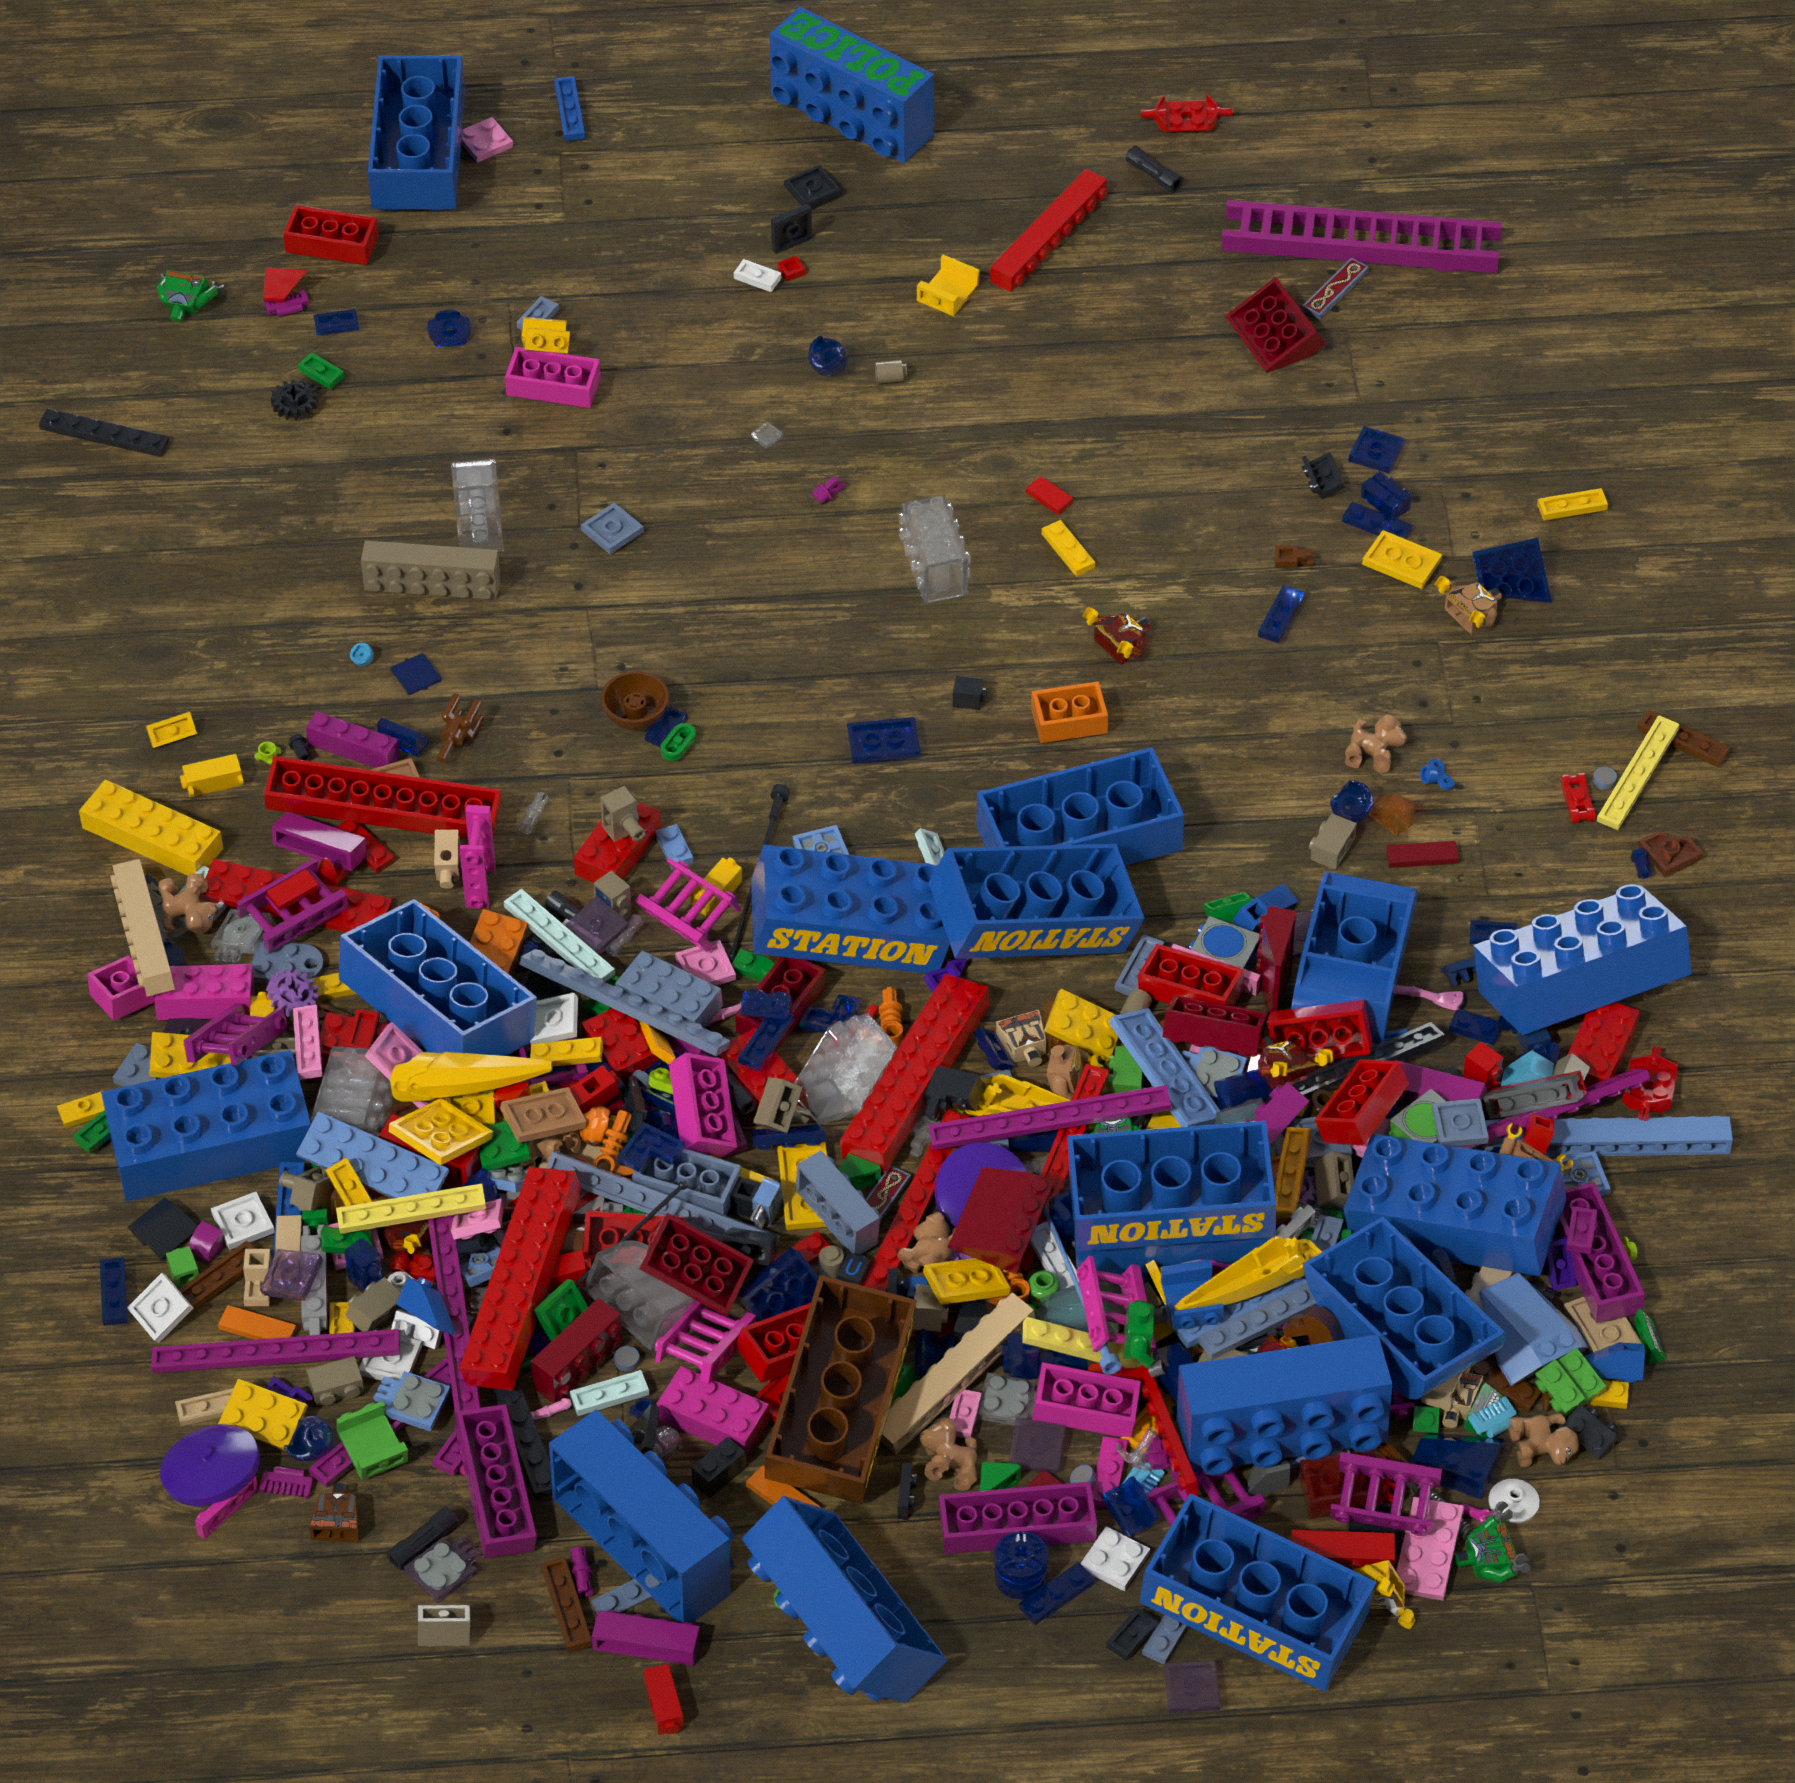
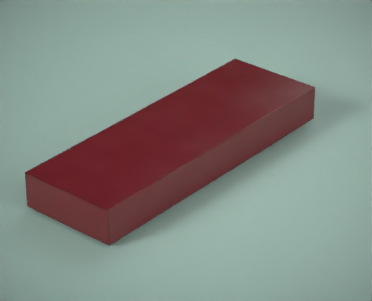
M1456 841L1386 845L1389 868L1458 864L1459 860Z

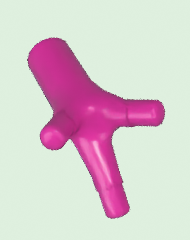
M1461 1503L1464 1506L1463 1514L1476 1519L1480 1523L1492 1513L1495 1514L1494 1511H1489L1488 1509L1481 1510Z

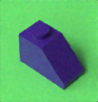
M1560 1233L1554 1235L1543 1266L1553 1291L1577 1286L1571 1251H1566L1568 1238Z

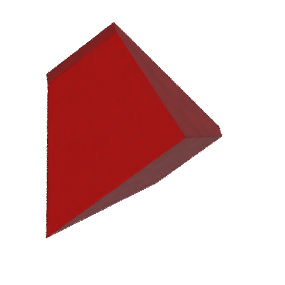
M265 268L264 301L285 302L286 296L307 270Z

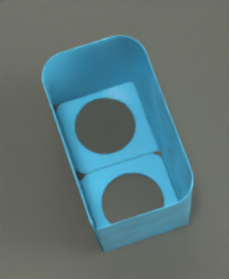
M1532 1050L1506 1067L1501 1086L1550 1077L1553 1073L1554 1063Z

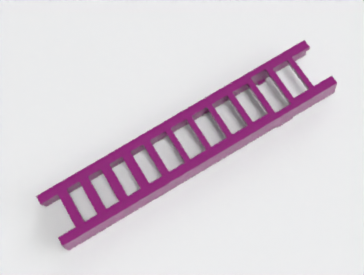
M1227 200L1226 219L1241 220L1240 231L1223 230L1222 251L1348 261L1350 258L1365 263L1436 268V271L1447 272L1462 270L1497 273L1499 252L1480 251L1481 240H1501L1502 222ZM1250 221L1263 222L1261 233L1249 232ZM1271 223H1283V233L1271 234ZM1292 224L1305 225L1304 236L1291 235ZM1313 227H1326L1325 238L1312 237ZM1333 228L1349 229L1348 240L1332 239ZM1354 229L1369 230V241L1353 240ZM1375 231L1391 232L1390 243L1374 242ZM1397 233L1412 234L1411 245L1396 244ZM1418 235L1434 236L1433 247L1418 246ZM1460 238L1476 239L1475 250L1459 249ZM1439 239L1455 241L1454 251L1439 250Z

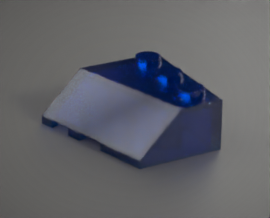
M1538 536L1472 550L1478 582L1487 591L1496 587L1501 593V598L1552 603Z
M791 1247L744 1285L736 1297L748 1313L756 1315L755 1320L759 1322L811 1303L819 1277L800 1251Z
M1428 1432L1420 1439L1411 1464L1442 1469L1440 1485L1482 1500L1508 1438Z

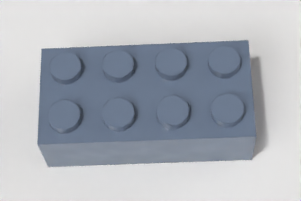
M644 951L639 953L615 983L623 991L640 996L644 1001L659 1005L670 1013L679 1014L683 1019L692 1023H698L703 1028H706L723 1006L721 988Z
M650 1138L632 1175V1180L671 1194L678 1187L680 1181L685 1180L688 1183L687 1189L681 1190L676 1197L727 1215L730 1208V1194L738 1177H741V1165Z
M820 1150L797 1164L796 1192L849 1253L860 1255L878 1244L880 1221L876 1208L869 1206L861 1191L855 1190L847 1175L841 1174L831 1157H827Z

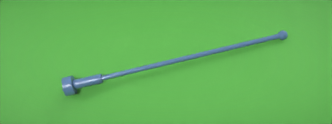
M1045 1206L1044 1215L1083 1304L1079 1282L1048 1209ZM1106 1342L1099 1350L1102 1356L1099 1364L1103 1373L1110 1375L1118 1372L1122 1364L1118 1355L1111 1354Z

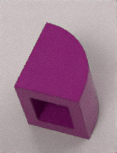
M204 1221L198 1225L189 1242L194 1259L207 1266L225 1245L222 1230Z

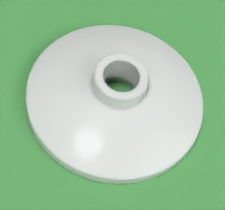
M1506 1479L1498 1482L1491 1489L1488 1500L1490 1509L1494 1512L1497 1503L1504 1501L1508 1504L1503 1513L1510 1509L1513 1512V1516L1509 1520L1501 1519L1508 1523H1522L1530 1520L1537 1513L1540 1502L1537 1491L1529 1483L1519 1479Z

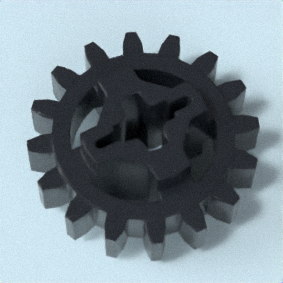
M293 379L290 384L284 381L283 387L277 385V391H272L271 406H273V411L278 412L279 417L285 415L286 420L294 417L296 421L298 416L305 419L306 413L312 415L313 409H317V403L319 402L318 394L316 393V388H311V383L304 385L303 380L296 383Z

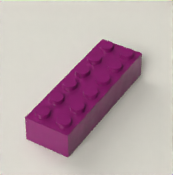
M1595 1182L1566 1188V1202L1555 1231L1556 1234L1560 1233L1568 1238L1573 1206L1597 1210L1591 1254L1571 1251L1575 1277L1595 1323L1634 1315L1637 1309L1643 1310L1645 1293Z
M506 1404L456 1411L454 1427L484 1559L534 1551L537 1536Z
M1091 1481L939 1495V1517L944 1554L1096 1541L1097 1522Z

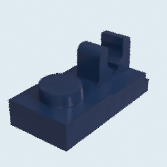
M1475 956L1440 968L1441 973H1444V976L1447 975L1450 986L1457 985V974L1461 976L1463 983L1469 981L1470 978L1467 970L1472 969L1473 973L1476 972Z

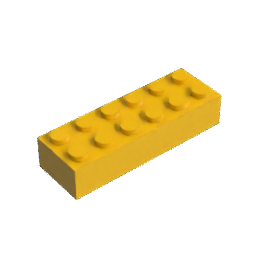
M107 780L102 782L79 810L83 829L187 876L196 873L202 865L209 867L212 860L223 850L221 831Z

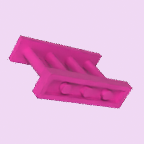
M467 805L466 821L469 845H460L465 905L475 909H489L486 872H495L496 867L490 806Z
M669 858L667 862L674 869L673 873L653 897L646 898L640 894L635 902L645 913L703 951L708 952L713 945L707 940V933L728 907L733 908L737 912L742 910L736 903L738 899L728 890L724 893L691 872L690 867L683 861L679 860L677 863ZM681 876L688 879L689 882L670 906H666L664 909L660 907V902ZM697 886L705 890L685 917L680 919L676 917L678 909ZM713 896L719 899L721 902L701 927L692 928L693 925L691 923Z
M1088 1256L1078 1267L1077 1278L1079 1279L1093 1352H1098L1107 1341L1124 1345V1334L1109 1332L1106 1321L1124 1325L1125 1315L1104 1311L1102 1301L1124 1305L1127 1311L1129 1303L1135 1300L1147 1302L1140 1266L1131 1264L1122 1275L1096 1270L1093 1256ZM1098 1281L1120 1285L1122 1295L1101 1291ZM1153 1332V1338H1152V1343H1151L1150 1354L1157 1348V1347H1156V1342H1155V1337H1154V1332Z
M693 1301L689 1310L663 1337L658 1338L654 1348L657 1351L655 1362L660 1363L668 1354L699 1366L701 1370L699 1380L708 1384L738 1352L735 1345L740 1330L743 1327L754 1324L756 1315L747 1312L740 1320L737 1319L735 1321L706 1309V1305L698 1301ZM704 1318L731 1330L724 1333L700 1323L699 1320ZM693 1330L720 1342L713 1345L687 1333ZM682 1342L709 1354L702 1357L676 1345Z

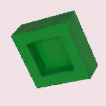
M327 1209L302 1211L303 1226H309L311 1233H317L318 1225H329Z
M1415 1406L1413 1432L1438 1433L1439 1408Z

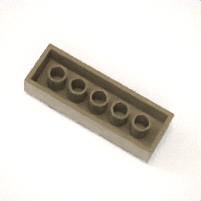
M365 541L361 557L364 590L497 600L500 585L498 550Z

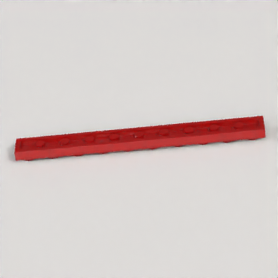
M1086 1064L1071 1101L1101 1096L1109 1076V1070ZM1089 1124L1059 1129L1040 1175L1043 1178L1054 1181L1046 1204L1050 1216L1053 1214L1069 1174L1067 1136L1085 1134ZM1044 1212L1041 1215L1038 1225L1047 1221ZM1030 1244L1020 1265V1273L1028 1275L1036 1256Z
M947 1109L941 1123L970 1118V1116ZM930 1143L862 1286L887 1292L888 1269L900 1268L902 1261L898 1258L897 1254L901 1248L910 1247L914 1238L913 1231L917 1225L921 1224L935 1195V1180L939 1168L949 1156L950 1150L958 1146L932 1150Z

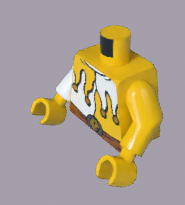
M1389 1560L1365 1565L1353 1570L1376 1581L1370 1609H1388L1395 1616L1400 1615L1398 1623L1402 1627L1410 1629L1415 1622L1412 1610L1405 1609L1404 1607L1405 1584Z

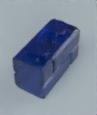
M1379 471L1372 478L1362 483L1361 497L1392 522L1399 518L1400 515L1409 511L1411 495L1407 489L1399 487L1392 477L1385 476Z
M1253 1069L1214 1081L1219 1108L1229 1109V1112L1243 1110V1105L1248 1103L1249 1106L1260 1105L1263 1099L1270 1097L1271 1093L1269 1084H1267V1074L1263 1073V1069Z
M364 1238L357 1240L345 1249L348 1280L355 1287L357 1286L361 1293H364L370 1283L374 1281L377 1283L383 1278L380 1253L371 1247Z
M1023 1333L1008 1334L1006 1344L1002 1345L1004 1358L1002 1359L1003 1373H1008L1009 1379L1015 1381L1038 1379L1040 1348L1022 1343Z

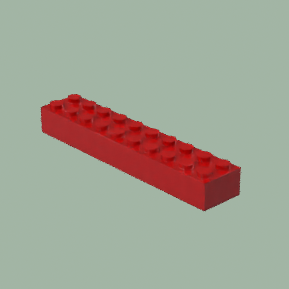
M273 756L264 792L265 809L429 834H435V830H458L459 838L468 839L466 806H490L494 840L501 809V790Z
M944 974L840 1139L842 1159L845 1160L849 1153L880 1166L881 1172H887L926 1109L927 1098L924 1093L937 1065L946 1068L953 1066L989 1008L988 986Z
M536 1167L528 1168L459 1367L466 1385L505 1390L514 1389L538 1319L533 1310L544 1301L557 1258L582 1189L575 1171Z

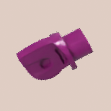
M836 476L830 478L824 485L819 482L817 484L818 487L811 494L822 504L826 500L832 501V496L846 486Z
M1151 1436V1440L1148 1442L1150 1451L1145 1454V1461L1149 1462L1152 1470L1169 1468L1170 1454H1165L1164 1449L1161 1447L1159 1436Z

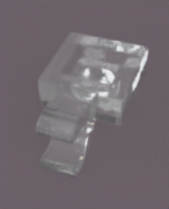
M921 1114L911 1130V1137L914 1138L910 1144L913 1147L910 1151L911 1155L916 1157L921 1155L925 1143H931L928 1125L941 1123L940 1121H931L926 1115Z

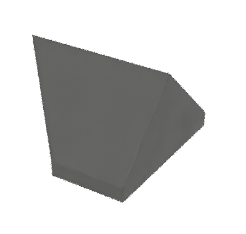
M1283 1458L1277 1464L1270 1467H1257L1253 1464L1245 1491L1249 1496L1253 1497L1258 1494L1289 1488L1290 1464Z

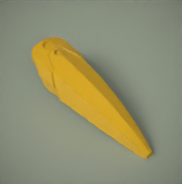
M423 1052L413 1057L409 1062L398 1064L393 1068L390 1076L391 1091L393 1097L401 1102L428 1101L434 1098L477 1093L522 1082L552 1071V1062L543 1059L511 1056Z
M998 1074L990 1078H981L986 1085V1089L976 1111L966 1109L965 1112L978 1117L1071 1100L1029 1082L1019 1081L1010 1076ZM1096 1123L1089 1124L1086 1133L1095 1131Z
M1276 1235L1182 1298L1175 1305V1308L1178 1311L1222 1303L1224 1306L1267 1292L1295 1278L1299 1279L1304 1276L1303 1263L1322 1253V1251L1310 1240H1297L1296 1237L1292 1239L1288 1237L1284 1240L1281 1236Z

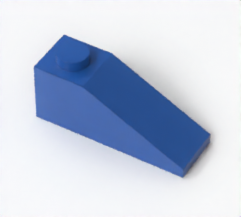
M408 1277L396 1304L431 1327L454 1335L455 1329L439 1291L431 1287L433 1283L422 1277H419L418 1280Z

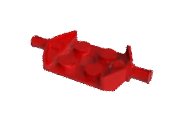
M1206 94V100L1165 101V95H1163L1155 109L1141 110V119L1153 118L1160 130L1164 132L1211 131L1214 129L1217 121L1220 120V116H1233L1232 107H1218L1209 94ZM1183 117H1189L1191 119L1185 120L1183 119Z
M1656 1046L1652 1047L1651 1055L1632 1058L1629 1063V1071L1635 1068L1646 1069L1650 1079L1642 1082V1086L1634 1089H1629L1628 1087L1623 1091L1622 1102L1630 1110H1639L1638 1118L1641 1121L1643 1120V1115L1644 1121H1647L1649 1113H1663L1671 1108L1678 1065L1661 1057L1662 1048L1659 1046L1657 1052Z

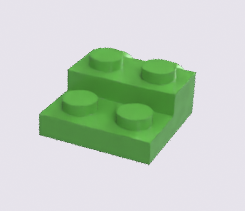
M1577 1347L1558 1361L1556 1359L1535 1373L1537 1379L1535 1384L1543 1394L1546 1392L1552 1398L1549 1402L1557 1413L1562 1412L1565 1417L1571 1415L1579 1404L1585 1405L1607 1389L1604 1382Z

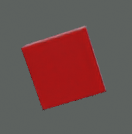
M797 256L777 262V269L787 282L806 275V269Z

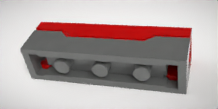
M1579 1070L1492 1088L1483 1098L1489 1118L1495 1119L1578 1102L1587 1094V1090Z

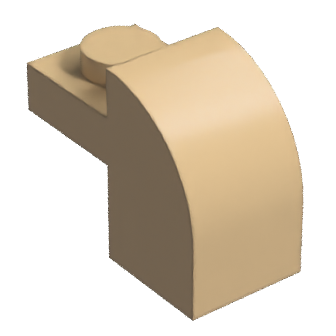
M245 1249L243 1268L245 1276L244 1306H269L270 1292H272L270 1249Z

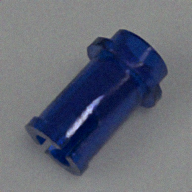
M1637 848L1632 851L1630 856L1631 861L1635 864L1637 877L1639 879L1649 878L1652 875L1648 862L1649 854L1645 849Z
M530 941L523 944L522 947L524 949L515 964L516 968L523 969L524 972H528L529 969L520 965L521 956L534 949H540V946Z

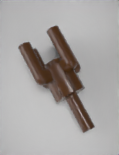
M456 693L452 695L442 714V719L447 724L441 733V740L444 741V744L436 758L438 762L444 763L452 747L456 748L462 745L464 739L467 741L474 739L484 720L483 715L477 714L482 705L480 700L474 699L466 716L463 717V711L456 708L461 700V696Z

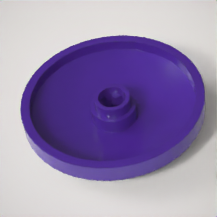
M977 1142L958 1148L943 1162L935 1180V1199L940 1213L944 1215L945 1221L953 1229L958 1224L982 1167L1027 1172L1021 1161L1013 1153L996 1144Z
M228 1424L203 1427L184 1436L170 1448L162 1461L160 1478L167 1494L179 1503L191 1506L218 1503L238 1493L252 1480L259 1467L260 1451L254 1437L241 1427Z

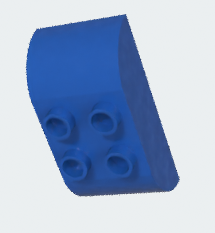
M1383 1216L1303 1263L1305 1277L1317 1305L1327 1309L1337 1318L1344 1340L1379 1335L1392 1387L1404 1397L1414 1400L1421 1398L1495 1353L1504 1345L1505 1332Z

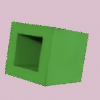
M190 1246L166 1253L168 1268L177 1289L182 1288L199 1275Z

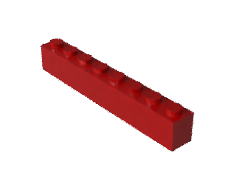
M1085 169L990 266V282L1010 292L1017 286H1020L1029 273H1033L1036 266L1041 261H1044L1053 249L1058 247L1060 241L1065 236H1069L1072 229L1077 224H1080L1089 212L1094 210L1095 205L1100 200L1106 197L1108 192L1107 179Z

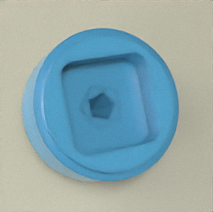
M358 643L350 651L351 660L360 667L370 664L374 657L373 650L366 643Z

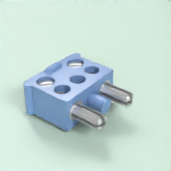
M766 1177L763 1178L752 1200L753 1214L750 1219L755 1222V1227L762 1229L764 1224L772 1225L780 1208L783 1206L784 1196L781 1183Z

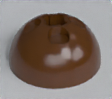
M629 671L613 677L606 683L601 693V703L607 717L617 726L635 731L649 728L657 723L664 715L669 701L668 689L664 682L657 676L643 671Z

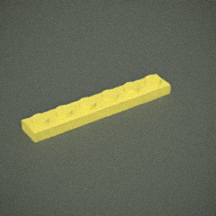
M1658 715L1597 816V822L1619 830L1679 730L1678 723Z
M482 1184L339 1207L336 1208L339 1231L342 1234L485 1210L486 1204Z
M1026 1317L1023 1321L1022 1343L1100 1362L1102 1358L1100 1351L1093 1352L1088 1332ZM1107 1341L1111 1354L1118 1355L1122 1367L1139 1368L1142 1365L1137 1360L1123 1359V1344ZM1154 1350L1150 1354L1154 1361L1161 1359L1164 1361V1352Z

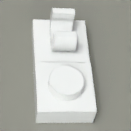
M400 1309L396 1310L391 1330L399 1329L401 1336L420 1340L424 1346L433 1349L439 1347L442 1331L431 1327L409 1312Z

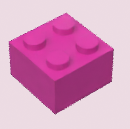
M129 955L87 974L89 995L113 1021L154 1003V995L147 996L145 988L139 987L133 960Z

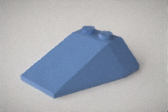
M1520 1273L1512 1275L1479 1292L1484 1313L1505 1332L1504 1345L1495 1352L1500 1369L1511 1386L1531 1377L1538 1369L1548 1365L1555 1359L1559 1360L1576 1347L1580 1352L1589 1349L1578 1328Z

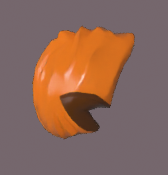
M597 1106L583 1114L587 1121L586 1128L580 1129L579 1133L584 1142L590 1146L600 1147L603 1145L602 1142L608 1127L610 1114L607 1108Z

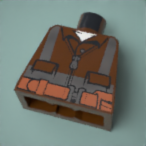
M336 1483L333 1485L332 1493L322 1492L319 1494L309 1523L311 1540L359 1542L356 1495L347 1494L348 1486L346 1484Z

